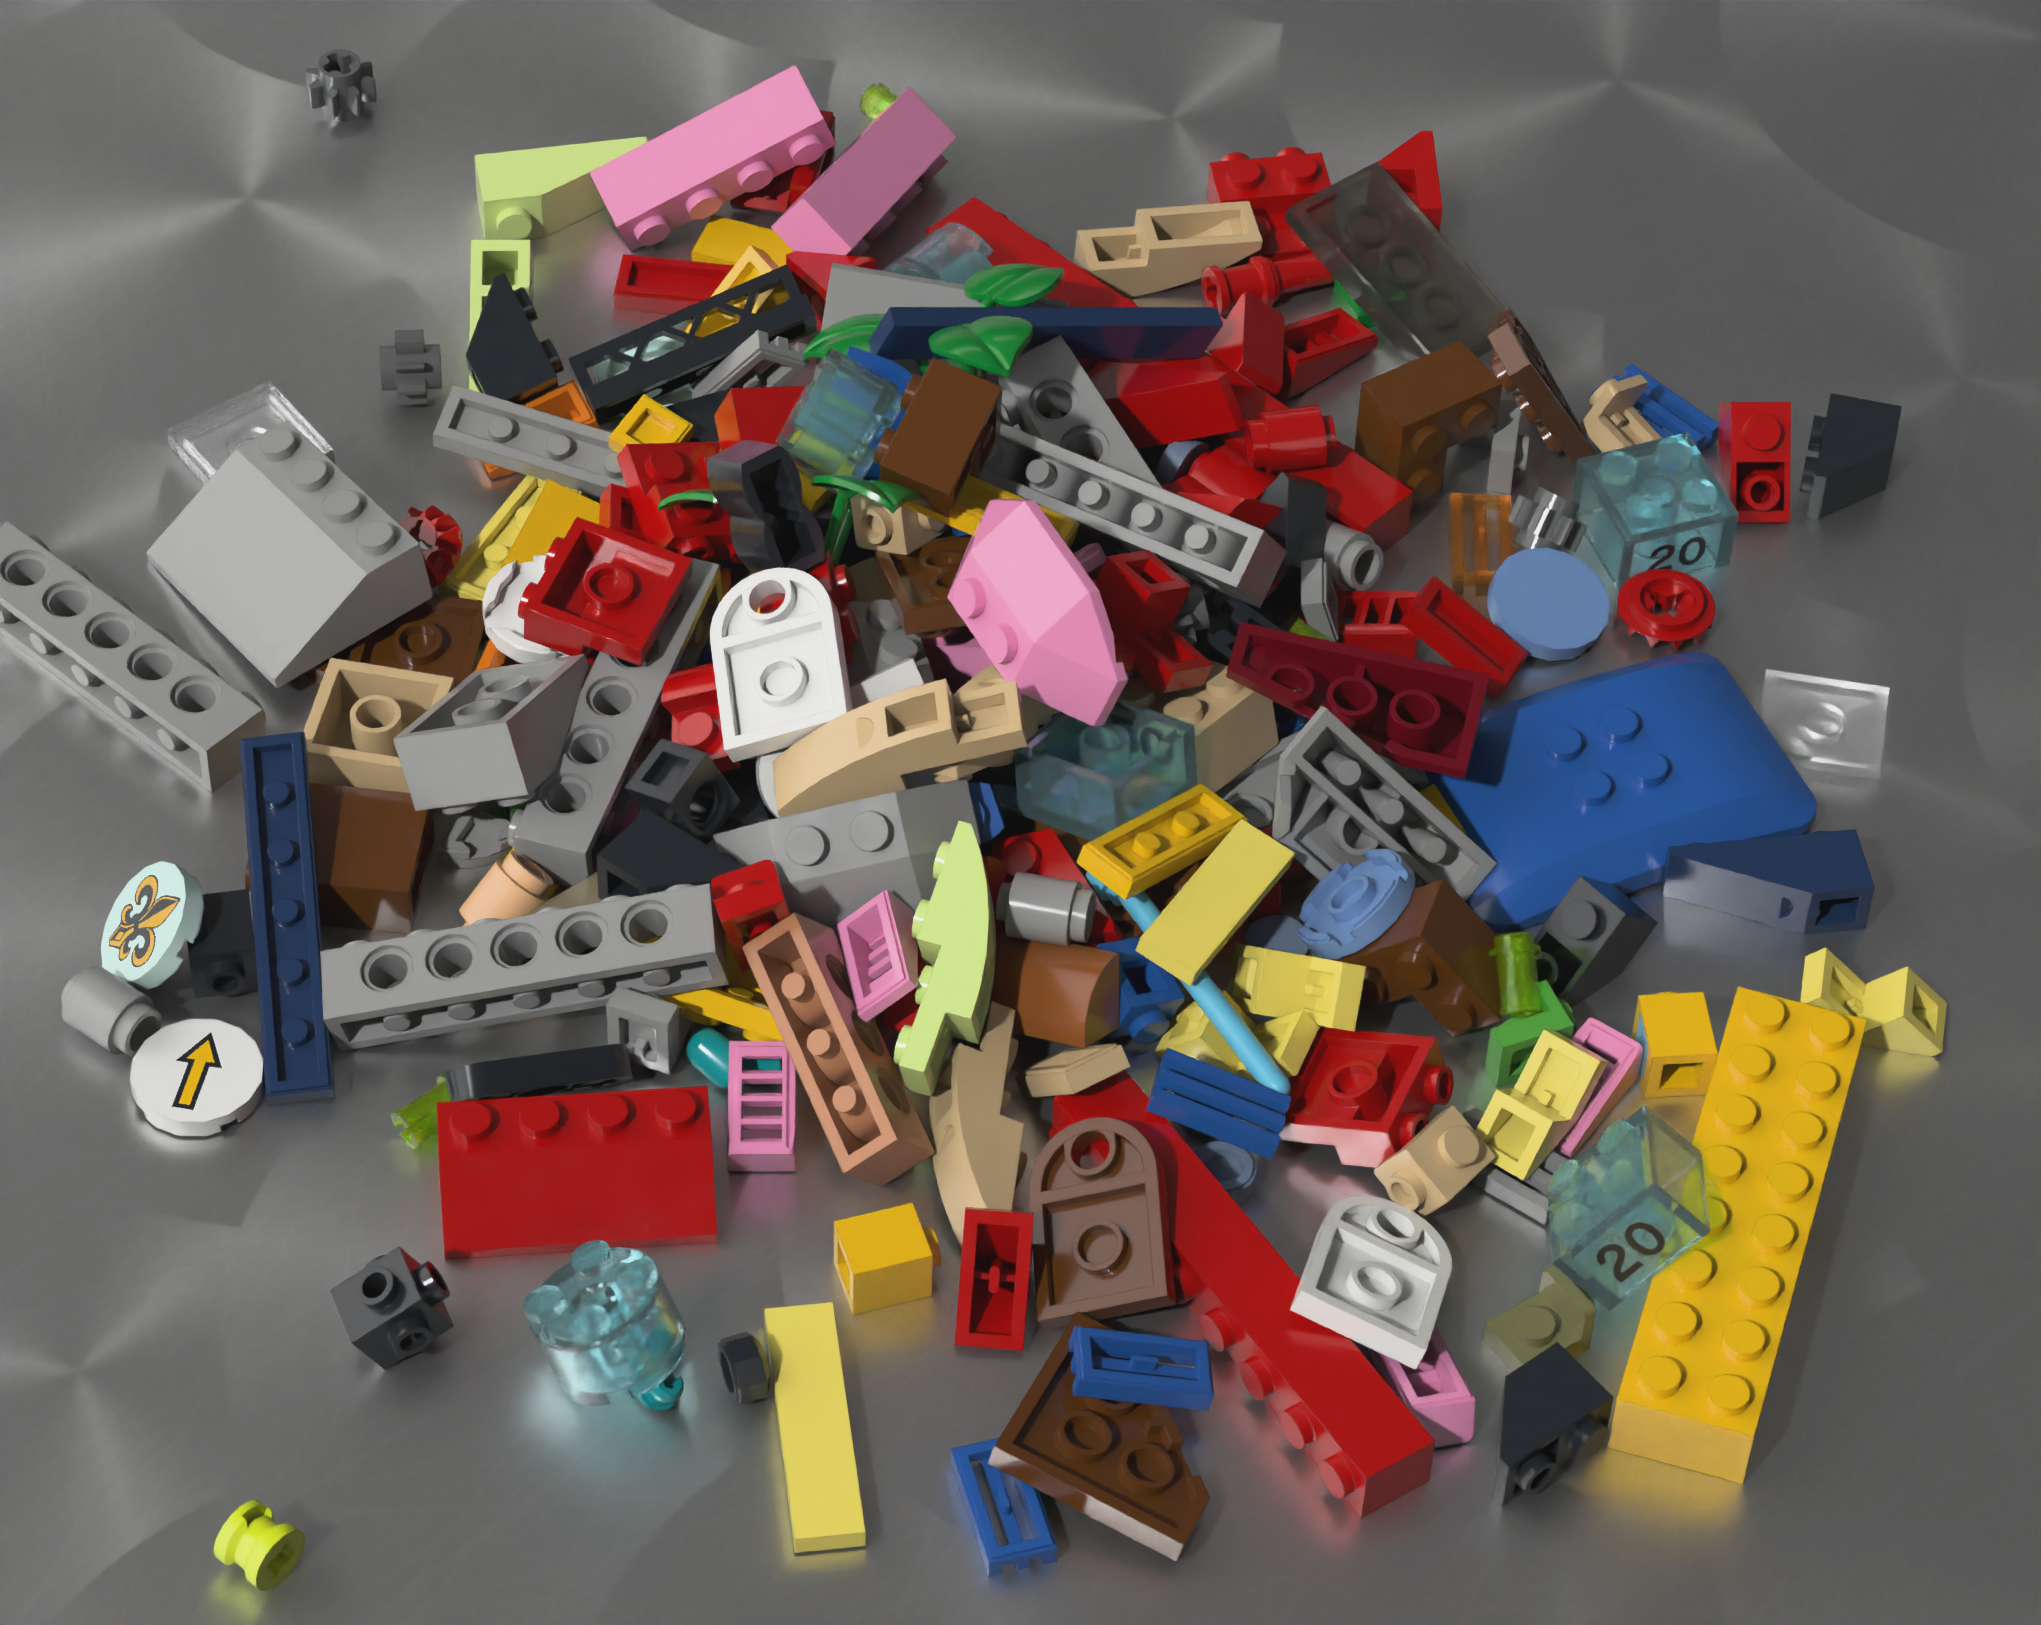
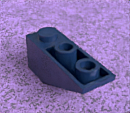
M1856 829L1815 831L1808 834L1753 837L1745 840L1714 843L1696 842L1682 846L1668 847L1661 883L1663 896L1802 935L1865 929L1875 889Z

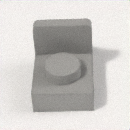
M616 986L606 1004L608 1045L626 1044L630 1062L670 1074L693 1031V1021L679 1013V1006L677 1004L667 1002L651 993H639L620 986Z

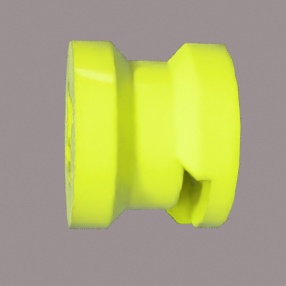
M250 1500L232 1513L222 1526L215 1541L214 1555L227 1566L235 1563L245 1570L248 1582L260 1591H266L281 1583L296 1566L303 1553L305 1535L291 1523L278 1524L274 1521L273 1510L259 1500Z

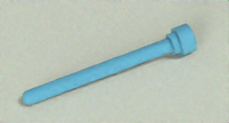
M1088 871L1086 872L1087 881L1099 897L1104 901L1111 900L1115 906L1123 905L1143 933L1160 915L1161 912L1145 891L1125 901ZM1204 970L1191 986L1180 980L1256 1082L1289 1095L1291 1090L1290 1081L1208 973Z

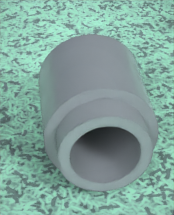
M1325 520L1324 562L1327 563L1334 587L1342 591H1364L1372 587L1378 580L1383 568L1384 556L1382 549L1375 544L1371 536L1331 520Z
M1018 871L1014 876L1012 884L1004 882L1001 884L996 903V921L1005 923V931L1008 937L1068 946L1073 941L1087 943L1094 922L1096 892L1082 889L1080 881Z
M95 966L85 972L82 971L75 974L67 982L61 995V1012L64 1022L113 1054L125 1053L130 1057H134L143 1042L160 1030L162 1016L159 1011L154 1009L152 999L101 966Z

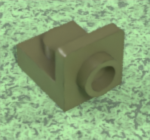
M1553 1264L1542 1271L1538 1293L1485 1323L1483 1340L1512 1372L1557 1342L1574 1358L1590 1348L1596 1316L1594 1301L1583 1284L1576 1280L1572 1281L1558 1265Z

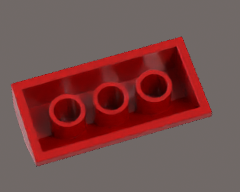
M708 1086L436 1102L445 1260L717 1243Z

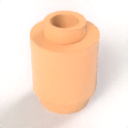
M512 851L505 861L497 860L460 907V914L466 920L463 926L471 925L475 921L484 918H498L502 920L528 915L539 905L549 900L546 892L553 885V880L535 862L518 852Z

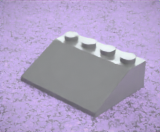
M288 420L238 447L146 551L149 562L277 689L433 597L420 543Z

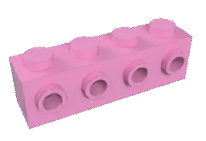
M796 65L589 173L617 229L632 252L642 246H651L661 242L672 230L693 219H703L711 216L719 210L722 204L745 192H755L766 187L774 177L797 165H807L816 161L823 155L825 150L837 144Z
M909 87L862 131L771 228L793 251L861 256L870 246L863 237L866 235L870 241H873L896 219V216L889 209L892 207L899 213L922 191V188L915 181L918 179L925 185L948 163L942 153L957 136Z

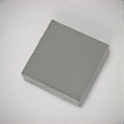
M1322 558L1301 561V607L1311 637L1336 642V640H1339V599L1327 563L1323 562Z

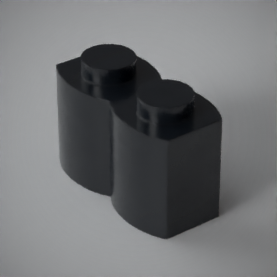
M745 439L708 458L707 473L712 493L722 509L730 515V535L734 549L741 562L751 572L757 573L772 568H792L805 571L824 561V540L820 526L812 512L802 504L800 475L793 459L784 448L776 444Z

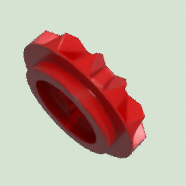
M434 505L428 507L424 512L410 507L406 518L401 522H396L417 542L420 543L422 541L430 549H421L432 590L440 585L456 567L463 548L462 531L450 514H445Z
M1669 569L1647 570L1629 578L1619 591L1617 620L1627 623L1629 637L1646 636L1651 648L1658 641L1668 642L1677 651L1684 640L1699 644L1704 631L1712 629L1715 616L1714 599L1706 586L1688 574ZM1657 607L1662 611H1667L1671 608H1677L1675 617L1669 613H1662L1659 616L1654 615V609Z

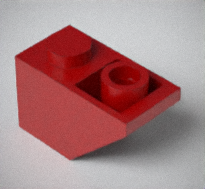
M1719 402L1718 464L1728 522H1790L1791 402Z

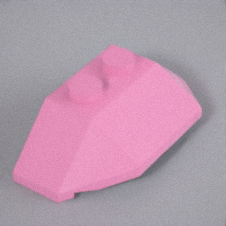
M990 500L967 545L947 598L1005 682L1016 680L1021 694L1093 727L1104 725L1128 678L1123 662H1116L1114 635L1100 591L1035 500Z

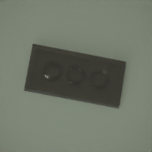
M1378 162L1361 169L1288 208L1285 217L1288 225L1407 362H1411L1459 340L1477 358L1493 350L1492 344L1487 337L1489 319L1505 310L1506 307Z

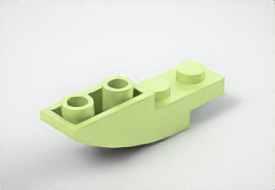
M958 821L952 841H943L939 846L933 866V878L937 880L930 901L925 899L920 901L914 915L912 937L917 939L923 962L933 966L926 965L921 972L915 995L916 1004H920L913 1026L904 1025L901 1029L894 1051V1063L899 1064L906 1089L932 1097L953 1037L979 1043L988 1013L994 980L996 934L989 881L972 824Z

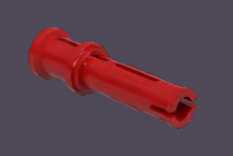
M1370 239L1272 261L1270 258L1263 257L1262 255L1250 257L1245 265L1222 270L1217 265L1205 267L1201 277L1203 297L1206 306L1218 308L1219 314L1223 317L1227 316L1229 309L1235 306L1244 292L1250 293L1272 306L1274 302H1277L1279 295L1334 283L1335 278L1379 268L1378 255L1366 256V253L1376 250Z

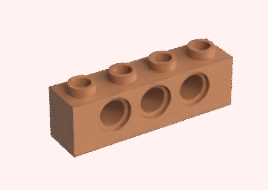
M794 912L742 946L743 952L843 1174L882 1187L933 1155L935 1151L874 1018L865 1022L857 1015L842 948L833 929Z

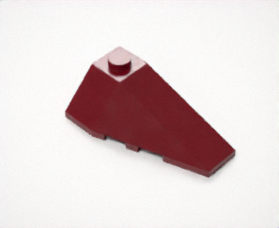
M1240 622L1226 674L1227 678L1308 719H1311L1321 706L1327 708L1374 752L1402 766L1463 779L1466 778L1470 771L1489 681V674Z

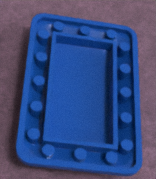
M1694 651L1657 658L1596 674L1485 711L1482 715L1470 771L1465 779L1424 770L1429 780L1428 787L1435 784L1464 828L1466 835L1497 863L1466 900V903L1493 932L1503 934L1517 932L1546 922L1579 876L1613 884L1623 894H1628L1662 882L1668 847L1696 842L1714 843L1745 840L1753 837L1798 835L1810 829L1815 822L1817 802L1813 793L1725 666L1717 658L1709 654Z

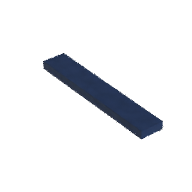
M890 307L868 343L871 353L889 360L932 359L933 357L936 359H949L930 350L929 338L933 333L950 326L965 323L971 324L984 317L1011 316L1025 319L1032 324L1033 337L1019 356L1061 335L1076 359L1200 358L1223 327L1218 308Z
M304 732L239 739L266 1098L269 1106L336 1098L331 1034L323 1020L320 951H324L306 736Z

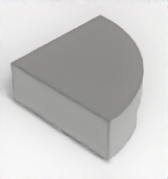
M474 807L462 812L437 848L438 864L455 868H476L493 864L497 860H503L512 849L507 841L511 821Z

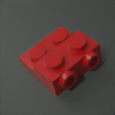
M1289 147L1281 150L1275 157L1250 159L1244 153L1233 152L1225 155L1219 162H1209L1208 203L1249 201L1263 240L1261 250L1226 268L1245 265L1250 257L1259 255L1276 261L1343 246L1331 208L1333 189L1322 152L1306 154L1300 148Z
M719 441L626 444L617 456V460L626 487L629 489L631 501L646 542L702 561L731 559L734 563L743 564L731 540L730 515L722 509L719 503L703 500L691 501L657 512L659 502L671 495L695 489H711L708 480L707 463L709 457L719 453Z
M576 517L565 538L556 537L553 540L545 559V572L538 584L530 582L522 594L518 606V617L524 619V639L570 656L586 654L590 647L641 666L692 575L693 559Z
M1320 1027L1298 1074L1292 1076L1289 1080L1291 1090L1288 1096L1292 1098L1289 1108L1284 1115L1286 1120L1279 1134L1281 1136L1280 1140L1333 1145L1342 1164L1376 1168L1384 1160L1400 1151L1429 1124L1428 1117L1435 1105H1446L1451 1099L1454 1087L1453 1073L1451 1068L1445 1063L1436 1037L1358 1030L1353 1032Z

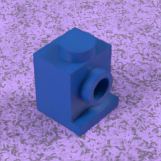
M1140 937L1097 944L1095 947L1097 949L1119 953V1028L1109 1033L1110 1037L1116 1038L1131 1035L1136 1044H1146L1156 1040L1168 1030L1169 1021L1185 999L1174 976L1135 951Z

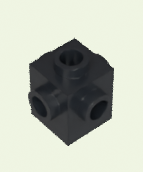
M401 1247L395 1248L386 1255L374 1258L364 1269L330 1290L351 1343L384 1370L406 1356L424 1350L433 1339L454 1327L443 1301L450 1296V1292L442 1275L431 1262L427 1261L421 1265Z

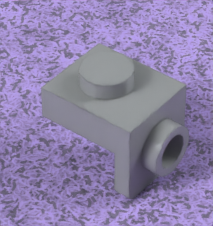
M1500 399L1497 427L1490 429L1480 437L1470 438L1458 444L1460 446L1491 449L1487 492L1511 494L1513 470L1526 471L1530 436L1518 434L1521 409L1516 401Z

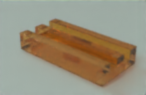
M1450 493L1448 505L1451 589L1458 595H1463L1464 587H1475V596H1487L1489 584L1496 572L1488 571L1486 509L1496 510L1498 567L1501 566L1507 557L1513 555L1512 524L1507 521L1511 513L1510 495ZM1463 508L1472 509L1474 570H1465Z

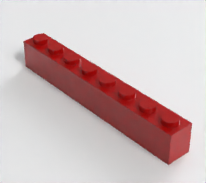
M1124 1069L1075 1094L1054 1097L1052 1128L1049 1130V1140L1073 1123L1089 1118L1105 1117L1121 1120L1133 1126L1156 1149L1163 1162L1166 1175L1176 1302L1179 1304L1186 1303L1199 1319L1202 1331L1209 1344L1218 1352H1226L1239 1368L1242 1381L1249 1393L1257 1400L1264 1399L1279 1417L1281 1428L1288 1441L1297 1449L1304 1448L1319 1466L1322 1479L1328 1490L1338 1499L1345 1498L1358 1516L1363 1518L1429 1482L1435 1440L1350 1338L1290 1310L1300 1282L1299 1277L1168 1120L1146 1111L1149 1098L1128 1072ZM1100 1140L1088 1145L1081 1155V1168L1092 1169L1102 1164L1109 1153V1142Z

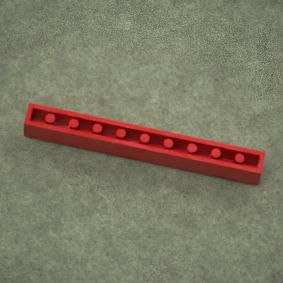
M973 197L926 229L925 273L935 280L965 284L973 274L991 266L1011 263L1034 264L1064 269L1063 280L1052 292L1043 298L1069 302L1068 307H1138L1131 299L1123 297L1096 279L1088 270L1080 268L1053 250L1046 242L1035 238L1010 221L1003 213L995 211L976 197ZM1204 352L1200 358L1077 359L1086 373L1101 361L1226 372L1244 421L1258 419L1260 412L1288 409L1287 406L1269 395L1262 387L1254 385L1207 352ZM1244 427L1235 432L1197 438L1209 446L1210 453L1218 447L1230 443L1246 454ZM1336 440V451L1327 452L1325 465L1283 471L1321 482L1327 490L1326 519L1371 536L1383 553L1408 534L1413 491L1407 488L1399 479L1388 475L1361 457L1353 448L1343 445L1338 440ZM1282 471L1272 473L1276 476H1279Z

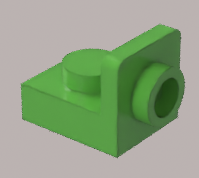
M1546 980L1532 985L1527 1017L1511 1018L1490 1030L1485 1071L1496 1089L1518 1081L1544 1029H1553L1570 1040L1577 1032L1576 1021L1571 1007L1565 1000H1558Z

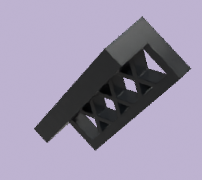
M788 264L568 359L586 401L599 426L628 414L643 394L654 401H658L693 386L757 330L768 333L769 343L777 336L787 338L790 344L816 333V315L806 293L801 294ZM779 285L783 286L789 301L759 314L752 313L759 294ZM747 300L744 309L733 306ZM719 312L739 320L738 323L703 338L697 337L704 318ZM692 323L689 333L678 330ZM661 336L684 343L682 347L648 362L642 360L649 342ZM637 347L634 357L624 354V352ZM608 359L629 366L627 371L594 385L587 372V368Z

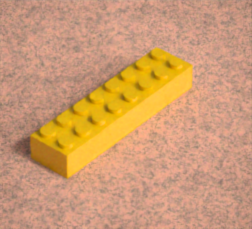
M1738 986L1665 1232V1246L1658 1256L1616 1399L1608 1448L1743 1484L1851 1089L1867 1019Z

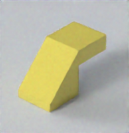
M1235 943L1227 994L1244 1012L1279 1018L1304 1010L1317 1025L1355 1032L1366 966Z
M1827 947L1805 956L1800 1002L1867 1019L1861 1046L1930 1057L1943 1052L1947 1002L1911 968L1907 966L1865 984Z
M1222 990L1221 992L1287 1078L1296 1076L1320 1027L1304 1010L1256 1025L1227 992ZM1191 1000L1182 1003L1171 1018L1169 1028L1163 1034L1155 1053L1162 1059L1165 1051L1169 1048L1257 1083L1196 1001Z
M1544 1029L1515 1087L1496 1089L1475 1130L1496 1157L1491 1162L1523 1181L1528 1180L1578 1121L1608 1060L1553 1029Z

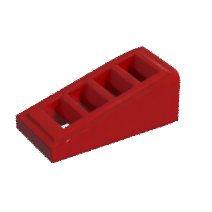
M1342 308L1285 325L1283 386L1277 396L1285 400L1306 391L1375 349L1379 337ZM1332 333V334H1333L1335 337H1337L1339 340L1337 341L1335 338H1333V337H1332L1331 335H1329V334Z
M1401 590L1336 591L1339 599V640H1336V642L1416 659L1421 639L1399 621L1419 592ZM1301 608L1294 633L1311 637ZM1342 618L1352 619L1353 624H1341Z

